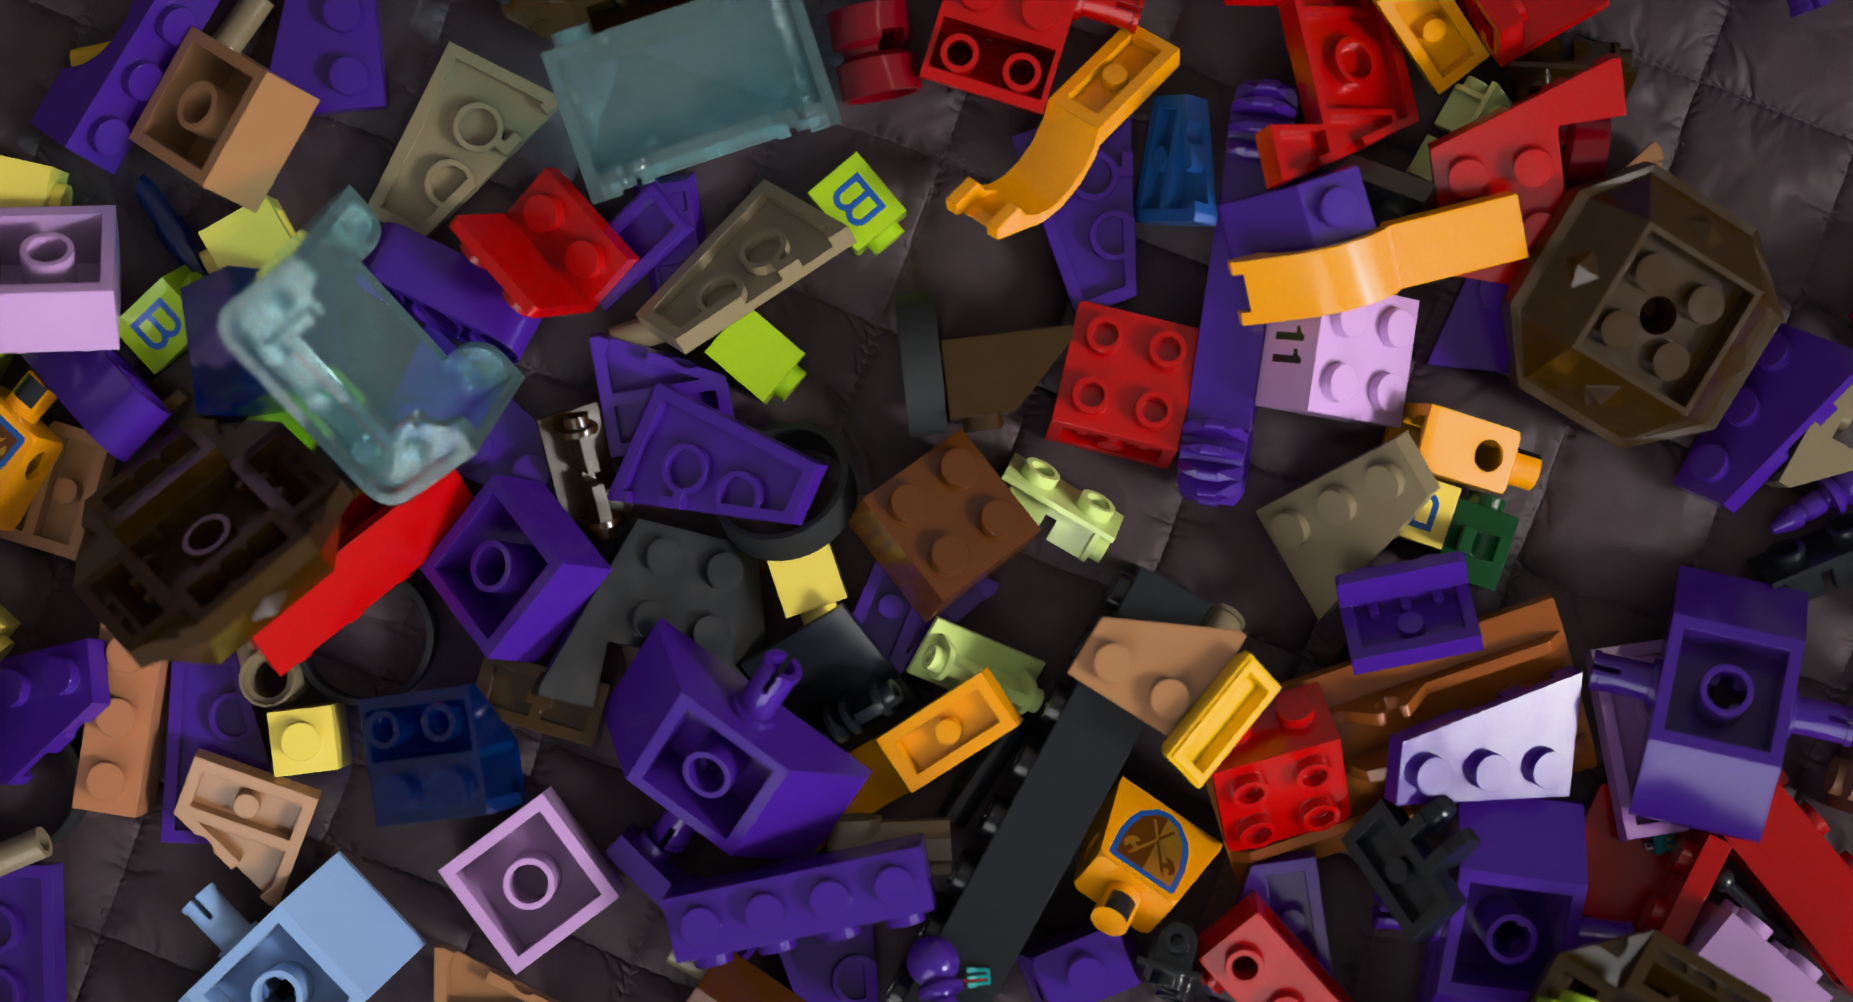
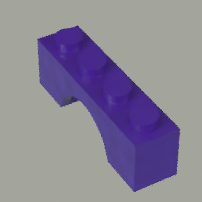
M132 0L127 17L112 41L88 62L75 67L62 68L29 123L65 148L114 175L134 143L128 139L129 135L190 27L193 26L202 31L221 0Z

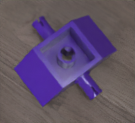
M1679 565L1660 658H1655L1653 663L1603 653L1601 650L1595 651L1591 667L1592 674L1589 677L1587 690H1598L1645 701L1644 707L1649 708L1628 814L1759 843L1782 768L1786 742L1790 738L1791 733L1850 747L1853 740V705L1846 706L1800 696V689L1797 688L1806 644L1809 592L1782 586L1773 589L1768 583ZM1717 685H1722L1728 688L1727 698L1736 701L1737 704H1731L1728 709H1722L1717 707L1714 700L1710 699L1708 695L1712 694Z
M661 618L655 624L608 699L604 718L625 779L665 808L651 827V835L654 841L659 845L670 828L675 830L664 847L665 850L674 853L684 851L697 831L730 856L793 860L812 856L873 772L781 705L803 674L802 667L795 658L790 662L783 674H777L778 669L789 655L785 651L776 649L766 652L761 664L750 681H748L665 619Z
M1547 797L1454 802L1458 810L1448 822L1445 839L1459 830L1470 827L1481 842L1464 862L1447 871L1468 902L1426 941L1415 1002H1526L1553 952L1634 933L1633 925L1630 921H1614L1582 916L1588 888L1585 814L1584 804L1581 801ZM1375 891L1373 900L1378 901L1379 906L1371 905L1372 928L1403 931Z

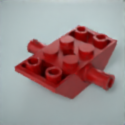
M942 0L919 78L1043 115L1071 21L1078 22L1079 17L1082 16L1128 30L1129 33L1135 34L1145 0Z

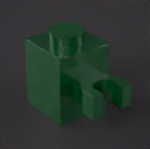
M1469 490L1466 500L1458 499L1442 550L1430 549L1429 554L1462 551L1466 561L1469 585L1483 590L1495 591L1520 518L1503 513L1506 501L1482 492Z

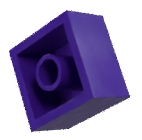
M497 474L491 476L420 568L487 659L533 663L539 662L612 571L608 563L544 482Z

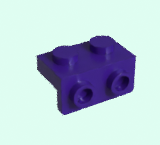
M1462 551L1445 554L1431 553L1415 560L1380 567L1365 566L1353 572L1339 574L1335 577L1340 614L1354 675L1483 650L1482 634L1468 583L1467 566Z

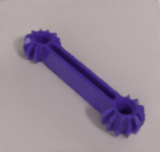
M1262 78L1261 81L1245 80L1235 90L1234 102L1231 104V114L1228 122L1225 144L1226 156L1218 205L1267 189L1254 134L1269 124L1302 123V110L1299 103L1297 86L1282 84L1281 80ZM1218 217L1213 236L1186 422L1183 424L1177 464V484L1182 498L1198 501L1199 505L1218 507V504L1235 506L1245 493L1246 480L1249 476L1250 461L1252 459L1253 433L1257 406L1254 404L1267 324L1242 326L1239 322L1237 311L1250 308L1243 274L1233 276L1229 273L1227 260L1231 259Z

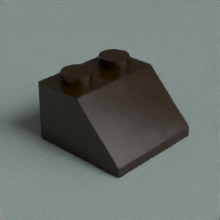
M1072 325L942 340L940 348L949 423L962 421L965 433L1002 429V416H1009L1015 413L1073 339Z

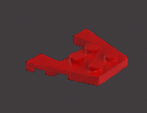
M1223 0L1224 5L1278 7L1285 34V43L1289 51L1298 89L1299 103L1305 119V124H1269L1254 134L1267 190H1274L1401 132L1420 121L1402 45L1372 0Z
M1617 53L1606 54L1592 61L1593 65L1565 79L1560 77L1540 87L1539 92L1507 108L1502 106L1428 143L1432 183L1436 184L1437 208L1508 190L1517 193L1529 255L1565 196L1558 127L1627 115L1621 57ZM1526 258L1455 276L1511 285Z

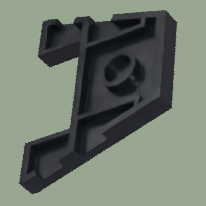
M640 518L631 519L606 561L612 571L584 604L574 623H569L558 642L560 646L545 672L539 674L531 694L581 706L594 707L608 642L640 649L655 624L661 618L750 681L751 678L740 664L767 647L759 559L742 552L729 540Z

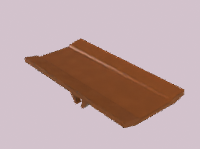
M1548 593L1477 617L1483 642V650L1358 675H1354L1351 660L1279 683L1282 687L1279 692L1315 682L1319 683L1341 741L1351 816L1345 822L1334 825L1324 831H1311L1272 842L1262 848L1233 852L1228 850L1223 837L1213 781L1210 776L1205 785L1236 885H1242L1249 863L1253 864L1284 853L1313 849L1316 860L1347 850L1340 839L1385 796L1391 734L1458 708L1464 711L1474 709L1497 700L1499 692L1517 685L1527 688L1550 679V672L1568 665L1574 667L1553 596ZM1581 693L1572 774L1598 766ZM1427 804L1401 806L1411 819Z

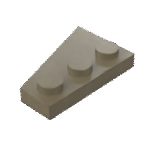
M449 41L364 213L383 223H398L431 238L567 101L563 97Z
M763 179L635 315L646 330L682 353L687 354L857 241L847 225Z
M1407 430L1266 503L1255 512L1317 619L1320 621L1339 604L1335 577L1339 574L1353 572L1361 567L1372 566L1379 554L1404 530L1440 489V486Z

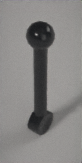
M1726 867L1721 868L1712 886L1714 890L1727 892L1740 905L1758 917L1773 931V937L1783 946H1787L1795 940L1791 930L1781 919L1776 920L1735 883V875L1730 869Z

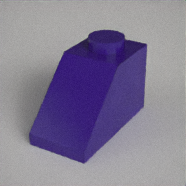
M1358 165L1334 166L1296 179L1277 189H1264L1217 205V216L1230 259L1259 252L1282 253L1320 248L1377 229Z

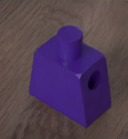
M1091 918L1025 944L1016 961L1033 1002H1098L1140 984L1143 973L1136 961L1138 956L1144 958L1145 956L1133 927L1129 926L1126 933L1121 936H1110L1099 931L1092 923Z

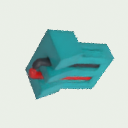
M966 966L967 973L963 974V981L967 982L968 988L991 985L990 967Z

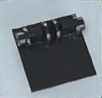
M844 603L754 654L740 664L747 675L752 678L766 652L776 649L785 651L789 655L777 671V674L780 675L784 673L790 662L795 658L801 665L803 674L781 705L837 746L917 702L919 698Z

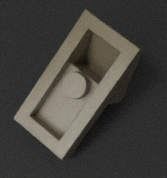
M1853 384L1833 403L1838 409L1821 426L1814 422L1789 448L1790 458L1764 484L1771 488H1791L1853 471V449L1832 438L1836 431L1842 433L1846 430L1853 420Z

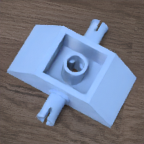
M338 851L277 905L260 923L254 921L250 924L216 889L217 886L213 882L195 896L196 899L190 901L181 911L188 915L222 951L218 955L221 960L187 991L178 1002H366L428 942L344 854ZM279 979L281 981L286 979L293 985L295 997H287L284 1001L278 998L275 991L280 986Z

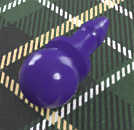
M1853 471L1815 481L1818 491L1813 490L1798 499L1795 505L1790 504L1783 508L1768 527L1769 532L1777 535L1798 530L1805 525L1806 521H1813L1828 512L1829 508L1838 516L1845 513L1847 505L1853 506Z
M923 937L914 943L908 953L907 968L909 974L917 984L921 985L918 991L920 1001L957 1002V998L953 995L964 989L962 980L955 977L960 964L958 952L954 945L943 937Z

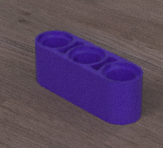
M386 222L383 224L352 277L354 284L374 300L424 325L426 324L493 359L508 364H517L543 319H532L512 309L502 296L503 288L487 270L473 264L465 255L398 223Z
M117 350L29 352L21 354L87 433L105 450L123 462H128L172 415L167 406Z

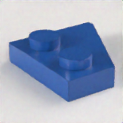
M1188 94L1154 96L1134 205L1135 222L1150 226H1216L1218 216L1208 99Z

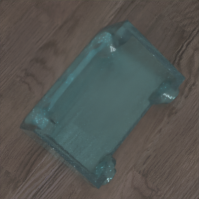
M693 0L592 34L588 22L550 34L554 47L540 53L592 205L624 195L623 190L637 185V179L641 178L643 185L656 181L657 177L775 138L781 140L791 137L790 129L795 127L797 132L810 128L812 133L842 123L803 0Z
M348 185L330 199L232 297L219 313L217 328L219 336L226 347L365 494L374 501L385 505H400L410 501L478 453L525 379V376L503 352L494 345L482 341L463 344L448 355L443 352L361 262L379 243L381 226L373 209L351 185Z

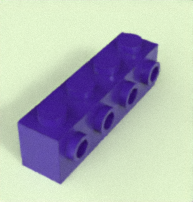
M922 832L673 884L669 887L662 902L676 964L694 960L695 968L703 969L732 961L734 959L732 952L758 947L759 955H773L786 952L797 947L796 939L822 934L824 942L849 939L861 934L860 925L886 920V925L889 929L912 926L925 920L924 912L935 910L937 893Z

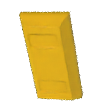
M1245 651L1235 655L1162 744L1163 755L1196 788L1200 789L1282 687L1251 653Z

